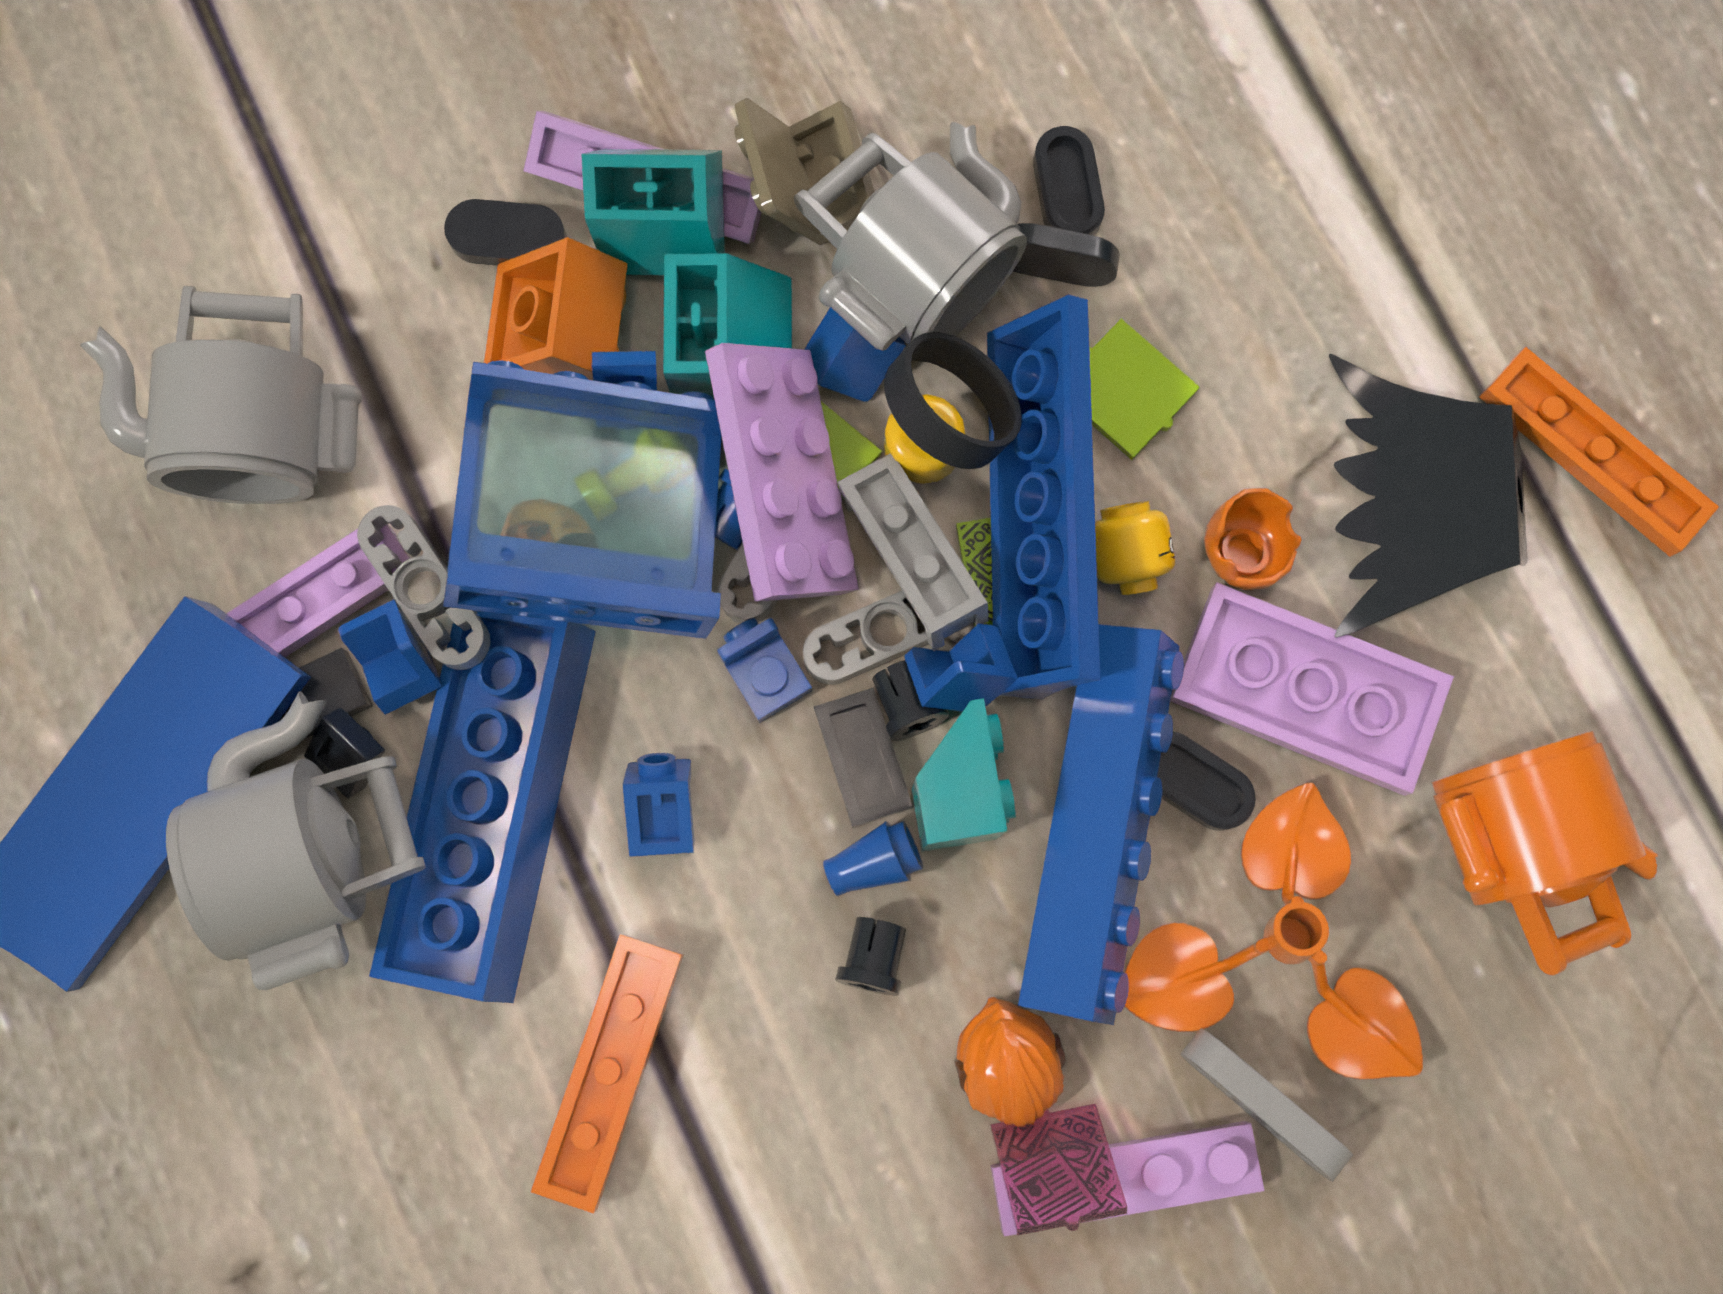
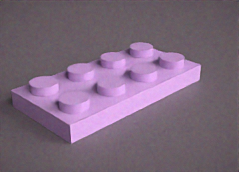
M721 343L706 350L705 354L754 601L833 596L859 590L854 568V557L847 534L842 509V498L837 484L829 445V434L825 425L817 385V374L813 366L811 351Z
M1216 583L1210 590L1184 658L1182 682L1177 690H1172L1170 702L1406 796L1414 792L1454 676L1351 635L1336 638L1334 636L1337 631L1336 629Z

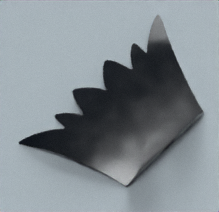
M1329 354L1331 363L1343 384L1358 403L1373 416L1372 418L1347 419L1345 421L1346 425L1359 438L1378 447L1375 451L1347 457L1334 463V468L1345 480L1364 493L1375 496L1374 499L1363 503L1344 516L1335 526V530L1350 539L1381 546L1360 561L1349 574L1350 579H1377V581L1346 615L1334 636L1337 638L1357 632L1417 604L1493 573L1517 565L1525 566L1528 556L1522 452L1512 405L1469 402L1416 391L1372 375L1344 359Z

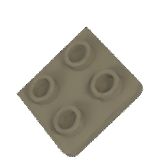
M749 98L735 103V112L739 123L735 126V137L741 151L750 162L754 180L750 183V191L758 209L765 216H770L789 227L793 232L803 235L818 245L829 242L797 209L794 203V195L802 189H810L861 146L851 109L839 101L788 126ZM869 172L825 208L847 231L857 218L865 201L875 192Z

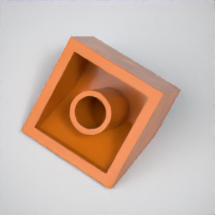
M567 237L498 264L484 363L509 361L520 365L524 370L549 374L560 371H572L586 376L589 380H593L592 352H619L617 343L621 312L626 302L625 281L628 263Z

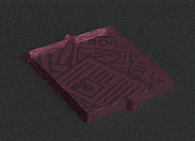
M1096 1104L1055 1112L1046 1110L1042 1118L1035 1120L1034 1125H1025L1024 1127H1016L1014 1124L1006 1125L1004 1122L991 1124V1133L1017 1236L1066 1226L1070 1231H1076L1079 1228V1223L1127 1214V1203Z

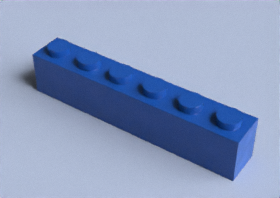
M1098 624L1100 680L1077 685L1018 1006L1114 1025L1116 1012L1120 1013L1123 1010L1128 997L1129 979L1123 970L1127 947L1135 943L1140 927V912L1138 907H1135L1139 881L1145 880L1151 864V846L1149 842H1146L1150 816H1155L1161 805L1162 782L1157 777L1161 752H1167L1172 741L1173 719L1168 714L1172 689L1177 690L1182 682L1184 659L1179 651L1180 646L1162 630Z

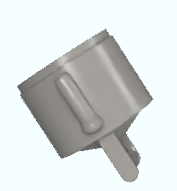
M956 122L950 124V155L956 169L937 152L924 154L910 162L879 135L869 133L863 138L862 146L808 190L802 189L794 195V203L797 209L837 248L831 267L834 277L828 280L821 288L819 294L820 302L824 306L835 310L876 349L886 350L898 337L909 345L915 337L928 332H940L957 336L996 295L1024 253L1027 237L1020 232V226L1017 224L1021 210V200L1016 186L999 169L985 160L979 153L976 143L975 125L965 128ZM878 164L882 165L894 176L865 201L857 218L847 231L825 208Z
M184 286L181 294L176 342L160 346L152 353L147 418H142L136 408L134 367L126 350L101 326L98 329L96 340L84 342L80 345L103 371V385L99 401L101 427L109 441L125 453L144 458L147 481L159 489L181 496L225 503H291L307 499L313 495L314 485L318 481V471L347 473L352 472L355 467L358 407L362 401V392L357 387L349 384L323 383L324 373L321 367L303 357V301L301 294H291L290 298L201 292L196 291L194 286ZM194 317L290 323V352L239 339L192 340Z
M301 691L298 692L289 711L281 721L271 726L247 731L227 740L213 755L207 772L208 792L191 797L183 804L175 807L169 815L166 826V850L170 873L180 904L190 925L206 948L218 958L226 961L248 958L255 987L258 990L265 991L329 968L339 969L344 967L348 962L349 950L341 925L355 921L363 915L366 893L418 873L426 868L423 857H418L393 773V770L397 768L394 757H381L326 774L312 761L300 759L250 777L251 772L259 764L294 748L313 731L327 702L325 700L308 702ZM367 778L392 865V867L364 877L360 856V837L352 817L343 808L334 790L335 787Z

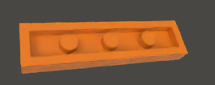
M1527 347L1523 348L1479 396L1486 404L1512 405L1518 431L1669 557L1681 552L1719 508L1717 504Z
M624 934L619 935L531 1193L593 1214L597 1211L684 954Z

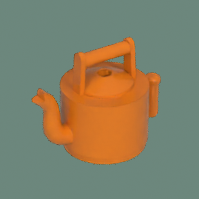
M1593 731L1431 782L1436 793L1433 798L1464 877L1463 886L1470 893L1473 904L1483 905L1505 900L1506 903H1512L1537 965L1545 974L1556 975L1563 972L1568 963L1608 946L1619 948L1629 943L1631 940V930L1611 875L1617 871L1616 867L1624 865L1640 877L1651 880L1657 873L1656 857H1658V854L1640 840L1602 742H1597ZM1588 895L1597 922L1557 938L1545 907L1550 908L1585 898Z

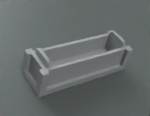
M891 454L838 481L843 505L848 513L854 511L923 623L927 642L933 651L945 645L944 639L964 627L974 622L977 625L978 623L984 624L989 621L986 599L901 465L895 461Z

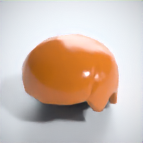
M1267 488L1243 489L1215 510L1205 528L1204 543L1206 554L1218 577L1236 588L1254 590L1272 586L1291 571L1297 554L1296 550L1300 546L1302 539L1301 536L1293 531L1291 526L1290 514L1293 506L1287 499Z

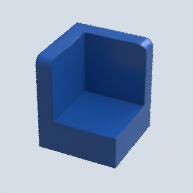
M830 307L804 350L811 351L813 366L817 374V384L819 386L867 402L873 397L884 380L889 366L901 354L906 345L898 337L886 350L876 349Z
M395 599L338 628L341 640L362 665L373 700L385 715L442 687L431 653Z
M978 623L949 652L913 647L904 656L922 707L963 711L971 700L984 698L985 707H987L1018 679L999 629L994 625Z

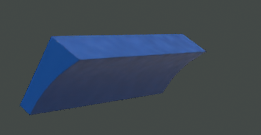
M1069 294L987 332V356L999 367L1012 385L1018 398L1022 415L1021 428L1018 435L990 462L993 625L999 629L1018 677L1014 683L1000 694L1001 696L1043 700L1060 690L1100 680L1088 300ZM989 418V441H994L993 427Z
M184 596L0 842V947L39 971L64 991L69 992L80 989L169 870L166 850V826L171 811L178 805L183 804L187 799L208 792L207 772L213 755L227 740L247 731L277 723L295 700L298 692L303 689L311 677L213 603Z
M476 611L490 634L489 651L478 665L469 669L456 670L443 664L440 674L442 687L436 691L407 814V821L417 856L423 857L426 868L391 883L369 977L482 1002L514 1003L596 631L581 623ZM453 623L450 632L451 640L447 648L452 647L459 653L465 652L469 648L466 637L473 632L472 628L464 631Z

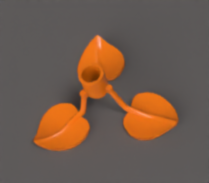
M1306 783L1297 786L1275 798L1258 814L1249 826L1242 842L1241 861L1248 880L1262 890L1274 891L1282 889V901L1285 906L1267 922L1264 929V938L1218 962L1217 947L1213 939L1203 930L1185 923L1162 925L1152 930L1141 940L1130 958L1125 970L1129 979V990L1124 1007L1134 1016L1155 1027L1176 1032L1199 1031L1200 1028L1206 1029L1215 1025L1233 1007L1234 992L1229 981L1222 973L1235 969L1267 952L1276 960L1285 964H1300L1308 960L1312 964L1317 991L1325 999V1001L1316 1005L1311 1010L1307 1021L1309 1042L1317 1058L1333 1072L1353 1079L1367 1080L1419 1075L1423 1069L1420 1035L1409 1007L1394 985L1382 975L1363 968H1352L1345 971L1337 979L1333 990L1328 984L1324 964L1327 961V955L1321 950L1328 940V922L1324 914L1317 907L1304 902L1302 898L1317 900L1329 896L1345 882L1349 874L1351 852L1342 827L1327 808L1314 783Z

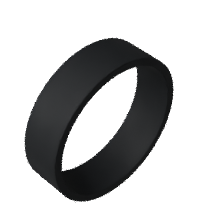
M940 332L921 334L909 343L887 369L884 379V391L890 411L898 425L924 452L947 465L961 469L982 468L992 462L1015 439L1020 431L1022 422L1021 408L1012 385L999 367L987 355L965 340ZM921 361L937 365L962 380L976 394L985 407L992 423L994 441H984L967 436L941 419L921 395L913 377L911 362Z

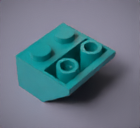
M600 149L581 154L585 221L596 250L628 263L626 275H664V254L725 253L722 150Z
M727 253L664 254L663 374L669 393L702 392L714 397L705 351L721 343L792 349V278L790 276Z
M984 698L971 700L914 780L911 793L921 852L996 840L1007 832L1006 823H1009V819L1016 817L1010 780H998L995 760H998V753H1004L1000 720L998 714L987 715Z

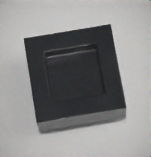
M339 707L321 718L304 757L312 761L326 774L381 758L385 749L373 738L366 728L360 726L347 712ZM365 778L336 788L349 799L366 788L368 781Z

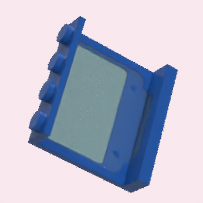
M473 361L443 607L706 639L719 620L721 593L712 592L722 436L714 398L702 392L674 394L655 391L646 384L633 381L621 382L619 384L593 381L580 373L572 371H560L549 374L524 370L520 365L509 361H492L488 364Z

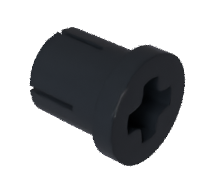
M905 660L894 663L873 676L872 681L889 719L885 728L891 740L898 741L914 737L936 727L948 718L947 709L921 706Z
M857 917L845 966L838 967L835 981L869 992L898 996L901 981L896 979L906 928L883 920H877V924H875L876 920L873 918Z

